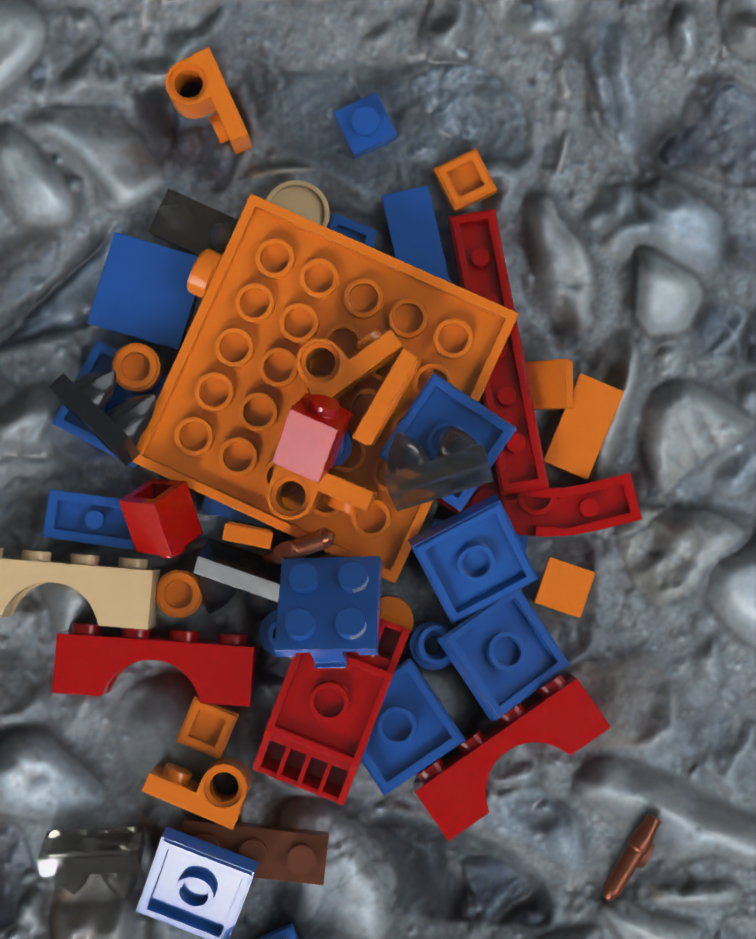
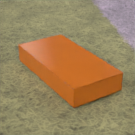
M405 349L401 350L352 438L368 447L375 445L420 367V361L417 356Z
M582 373L578 374L573 385V409H563L544 454L545 464L583 480H588L624 391Z

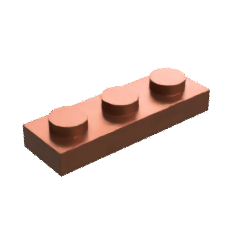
M186 816L183 820V833L259 862L253 878L316 885L324 884L329 832L236 822L232 830L206 818Z

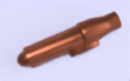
M322 528L294 540L285 541L277 545L273 550L265 552L263 561L267 567L281 565L282 559L305 557L331 547L335 540V534L328 528Z
M647 813L643 822L631 834L627 841L628 844L602 886L604 888L603 897L605 900L612 901L616 897H620L635 869L643 868L648 862L654 850L652 842L656 830L661 823L658 818Z

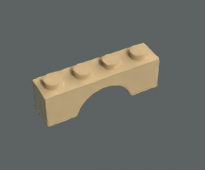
M0 548V618L12 616L21 600L31 590L39 585L54 582L69 586L79 592L92 607L98 626L146 630L156 626L157 603L155 597L156 586L160 579V569L147 568L148 559L119 557L118 566L99 565V555L70 553V562L51 561L52 552L22 550L21 558L3 557L4 548Z

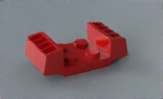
M380 618L378 655L372 658L371 655H359L358 652H345L348 658L346 668L314 669L315 662L310 653H296V657H293L275 702L252 770L344 806L395 669L409 637L410 629Z

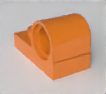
M210 47L191 54L192 56L178 61L171 66L166 74L165 85L173 106L178 113L186 118L198 119L216 112L217 114L210 116L209 119L220 144L229 141L235 155L252 148L249 134ZM196 82L203 85L202 90L195 97L187 98L180 95L181 89L188 83Z
M377 329L365 336L354 346L357 354L348 359L345 353L333 341L324 338L313 339L306 342L300 348L296 358V367L312 395L322 394L337 401L398 356L401 350L404 349L403 345L391 329L383 335ZM327 351L332 353L335 357L333 372L322 378L313 376L310 370L312 358L320 352Z
M276 464L267 488L266 499L272 513L285 520L304 518L311 514L317 507L322 493L331 496L327 504L328 506L355 516L358 508L365 511L371 509L377 491L331 472H328L317 483ZM293 481L303 487L306 495L304 504L297 510L287 508L282 502L281 497L285 485Z
M230 756L223 757L212 763L200 783L191 779L192 772L172 763H166L164 768L156 765L149 772L142 792L232 830L245 804L244 801L251 784V774L246 764L240 759ZM221 772L232 774L238 781V791L229 795L222 794L215 787L214 776Z

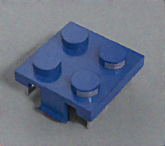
M380 556L282 559L274 646L277 657L293 659V657H296V653H310L315 662L314 669L346 668L348 658L345 652H358L359 655H371L372 658L378 655L382 561Z

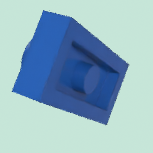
M54 489L49 490L42 537L135 550L119 503L121 499Z

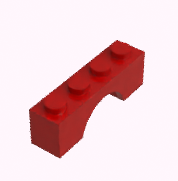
M74 622L72 623V630L57 633L52 693L103 696L111 691L119 675L129 665L138 661L157 660L171 664L181 670L192 682L200 703L250 707L254 702L258 643H247V634L221 632L218 633V639L215 641L198 639L199 631L186 629H170L169 637L150 636V629L121 628L120 634L101 633L102 626H98V623Z
M558 673L536 690L539 695L524 706L521 702L497 719L499 723L484 734L480 729L471 732L465 736L466 740L457 746L459 749L457 753L444 762L439 758L417 773L419 779L413 783L414 792L448 841L489 813L486 800L488 776L496 761L508 750L521 744L538 742L555 746L571 756L611 728L575 676L568 674L563 678Z

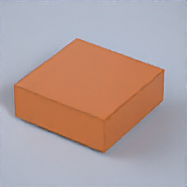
M477 148L447 161L433 170L454 214L497 192V188Z
M556 359L525 362L535 411L573 409V360Z
M228 521L224 526L222 540L273 549L276 533L272 529Z
M548 557L533 602L581 618L595 572Z
M196 694L176 741L221 759L241 712L224 705L200 703Z

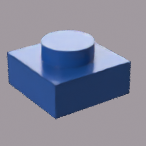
M377 92L334 111V118L354 159L397 140V134Z

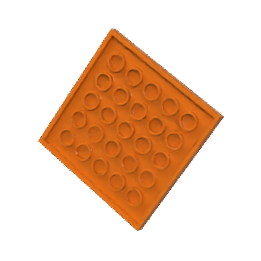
M250 193L158 396L153 416L136 445L140 454L132 462L170 480L187 481L190 489L293 537L299 538L319 529L328 528L334 532L335 540L333 545L323 549L324 551L337 557L380 556L382 561V578L396 583L412 549L408 539L419 534L436 495L380 458L378 454L433 373L479 403L519 313ZM377 329L382 335L391 329L404 349L419 358L420 367L375 445L368 447L352 438L353 447L350 456L341 465L328 471L377 491L371 509L365 511L358 508L356 515L353 516L328 506L327 504L331 496L322 493L317 507L308 516L294 520L279 518L272 513L266 499L267 488L276 465L272 463L290 408L306 393L311 394L296 367V358L300 348L310 340L324 338L333 341L345 353L348 359H351L357 354L354 346L361 339ZM327 351L317 353L310 363V370L313 376L322 378L330 375L335 368V357ZM398 356L337 400L341 408L353 413L348 425L352 436ZM293 481L285 485L281 497L282 502L287 508L297 510L304 504L306 495L303 487Z

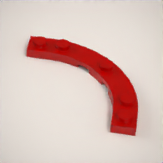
M630 473L581 485L548 488L500 497L497 479L486 474L462 509L463 511L496 494L516 534L539 537L571 536L642 520ZM436 495L434 501L455 514L460 513L459 510Z

